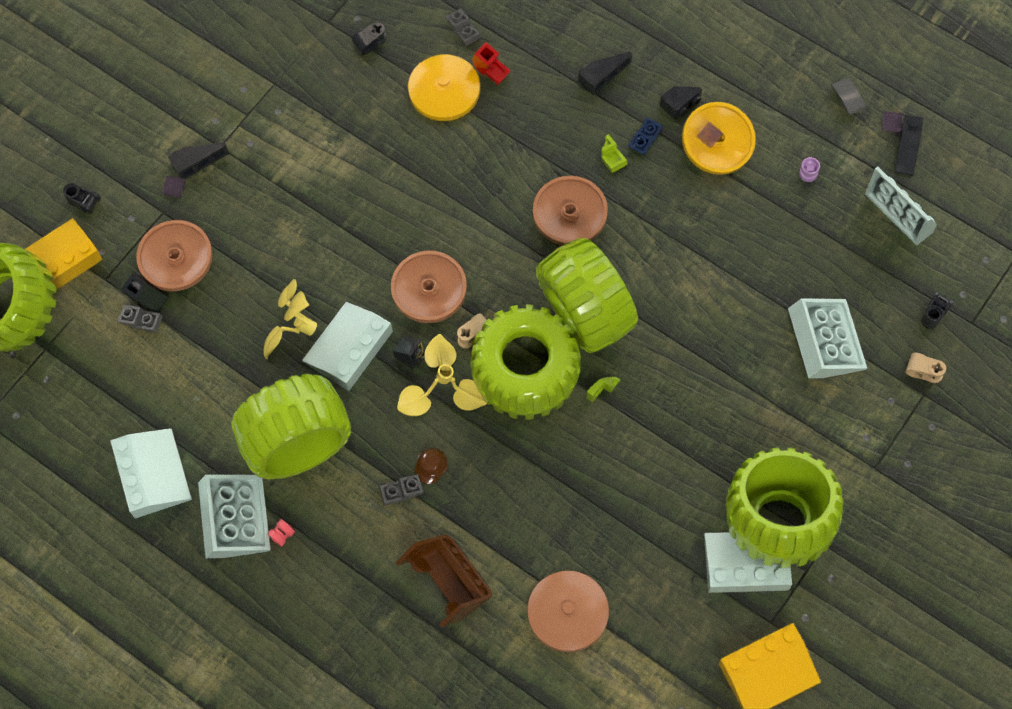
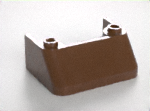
M444 534L414 543L395 562L397 566L410 562L414 571L419 573L428 572L450 603L445 607L447 617L440 623L441 627L462 620L486 603L492 596L490 588L454 539Z

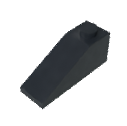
M630 51L583 66L579 70L578 82L594 96L631 64L632 53Z
M905 114L900 129L894 173L913 176L924 117Z
M225 143L183 147L180 150L174 151L168 156V159L180 179L184 181L225 157L229 152Z

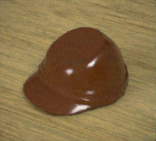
M437 448L424 450L418 455L414 470L415 475L418 474L420 481L425 484L437 482L447 471L448 462L446 455Z

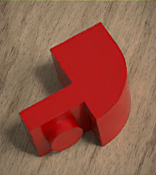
M485 42L474 54L473 64L483 77L487 75L499 85L509 75L511 70L497 59L499 53Z

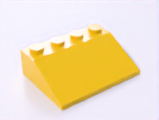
M73 218L25 249L36 255L46 264V269L50 270L53 275L51 283L56 285V290L103 260L96 247Z
M794 623L720 659L719 666L742 709H770L821 683L804 641Z

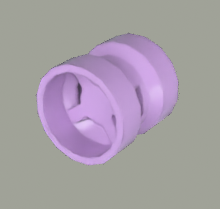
M812 157L803 160L799 176L803 181L812 182L817 178L820 169L819 161Z

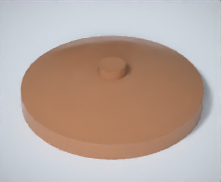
M562 176L549 181L539 190L533 204V218L540 233L551 242L562 246L578 238L593 240L602 231L607 220L608 207L604 194L594 183L578 176Z
M171 220L154 226L144 235L139 243L136 258L142 276L151 285L164 291H181L194 286L204 278L211 266L213 252L210 241L201 228L188 221Z
M421 251L410 255L397 266L391 279V293L396 307L406 317L421 323H435L449 318L458 311L466 297L467 283L462 267L452 257L438 251Z
M560 571L545 577L537 584L529 598L528 620L533 633L544 645L556 651L576 652L588 648L600 638L607 625L609 606L604 591L596 581L580 572Z

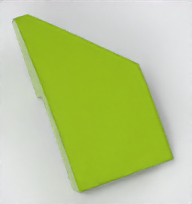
M606 135L604 147H602V161L613 173L628 164L627 159L617 149V144L609 135Z
M606 377L598 380L587 391L586 398L593 403L603 389L611 393L620 382V379L617 377Z

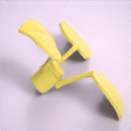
M295 279L281 293L278 306L282 308L286 304L289 307L284 319L289 321L295 316L294 326L296 328H280L276 326L269 333L264 344V357L267 360L269 354L279 344L283 331H291L297 334L301 331L311 336L317 327L316 322L300 313L309 306V303L301 291L294 296L297 288Z
M438 334L430 341L424 354L425 362L429 367H439L435 381L426 393H424L422 388L414 385L403 389L399 396L397 409L408 416L425 414L431 407V401L426 396L430 394L438 382L441 384L452 383L454 389L457 390L453 395V400L456 406L462 410H474L485 406L487 403L484 401L473 380L464 379L460 382L459 387L456 385L455 378L452 377L454 371L451 367L456 360V351L441 334Z

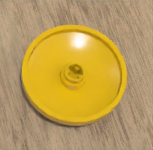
M437 55L422 61L413 70L408 82L409 97L415 109L423 116L437 121L455 120L466 115L476 105L480 95V80L476 70L466 60L453 55Z
M711 102L698 107L688 117L683 127L682 143L686 155L695 166L711 174L723 175L737 171L750 159L755 148V131L751 121L740 109L728 103Z

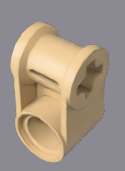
M482 314L475 315L458 329L457 336L460 347L466 349L474 345L475 336L479 330H482V325L486 321Z
M920 353L911 354L906 368V373L909 376L931 383L940 382L946 372V366L942 361Z

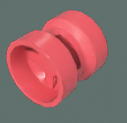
M280 519L276 523L277 526L271 529L267 535L277 545L282 547L286 543V539L291 537L295 531L285 521Z

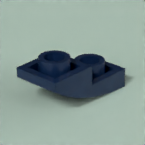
M647 117L628 147L645 155L659 136L663 125Z

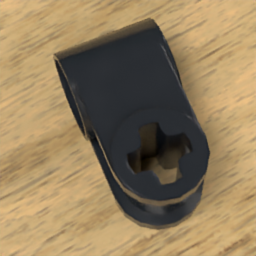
M374 22L362 31L357 32L351 41L362 55H366L386 41L385 27L380 22Z
M69 183L63 188V194L67 202L87 214H92L93 207L101 200L100 196L95 192L74 183Z
M936 291L921 319L923 326L928 329L936 328L954 300H949L940 295L939 291Z

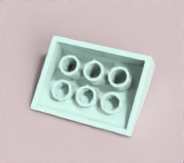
M878 166L875 168L865 195L916 245L920 244L934 232L937 224L931 216L922 210L918 203L913 202L909 198L905 190H901L896 185L893 178L888 177Z
M800 299L788 308L808 378H827L867 369L846 299Z
M346 302L302 362L349 391L393 332L391 323L373 312Z
M171 428L129 434L110 440L129 511L134 518L192 500Z
M205 475L198 482L205 557L227 558L270 551L262 478L256 475Z
M729 532L704 533L708 593L789 590L792 586L791 567L781 568V564L775 563L771 567L764 565V560L762 559L753 560L748 556L749 551H742L737 546L736 539H733Z

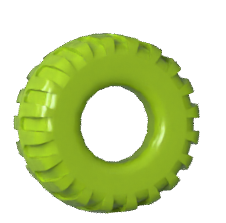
M578 238L557 248L536 266L537 280L550 307L554 310L555 314L563 318L565 325L568 324L571 327L578 345L586 352L594 353L616 343L637 325V310L627 287L606 255L589 239Z
M0 242V286L9 279L13 280L12 301L6 314L0 320V351H17L24 346L34 343L36 341L35 337L41 336L46 331L44 326L46 323L51 322L53 316L50 313L52 307H56V300L53 299V294L56 293V285L51 283L53 275L50 270L46 269V264L40 258L19 246Z
M526 304V308L518 309V305L510 306L507 312H503V310L496 312L493 320L488 318L483 323L482 330H479L475 336L470 367L474 383L488 405L492 404L494 410L501 414L504 411L507 412L511 418L517 419L518 415L525 416V420L534 419V415L541 414V417L549 415L552 408L555 410L559 409L563 405L564 400L569 399L580 375L581 356L573 330L568 324H564L561 316L558 314L552 316L550 310L541 307V310L534 309V305ZM528 336L541 341L547 348L549 355L544 368L531 375H519L510 371L504 364L502 356L505 347L513 339Z
M303 374L301 377L295 375L284 381L282 379L278 380L269 387L265 386L257 394L254 393L249 396L247 402H243L238 407L232 418L233 434L239 452L246 464L256 476L271 480L301 474L327 461L346 444L351 434V424L342 400L331 383L320 375Z
M771 448L769 453L760 451L754 455L753 459L748 458L745 460L741 468L736 471L726 498V521L729 525L731 537L736 539V544L742 551H749L748 556L755 561L758 558L764 560V565L771 567L773 563L781 564V568H790L791 564H796L797 567L806 565L808 559L812 562L818 559L822 552H826L830 547L842 520V488L840 483L836 482V475L831 469L826 470V464L821 459L816 461L812 458V454L805 451L803 454L795 452L796 449L787 448L786 451H780L779 448ZM771 501L789 502L802 512L805 524L802 526L778 525L760 516L758 511L763 505Z

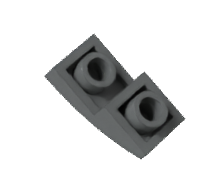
M461 8L446 16L448 23L465 46L481 38L480 33L471 24L470 18Z
M849 77L832 84L834 92L840 98L841 104L849 116L866 108L862 97Z
M124 305L118 322L139 330L157 333L163 316L160 313L144 311L141 307Z
M418 474L399 478L397 482L379 485L378 488L383 506L405 501L423 494Z

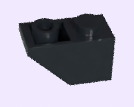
M673 86L661 96L660 107L675 120L679 116L685 115L692 105L695 106L701 101L702 89L700 87Z
M131 274L121 288L132 298L156 312L160 311L169 298L142 276Z
M404 336L393 350L394 358L413 370L416 365L419 366L424 360L422 341Z

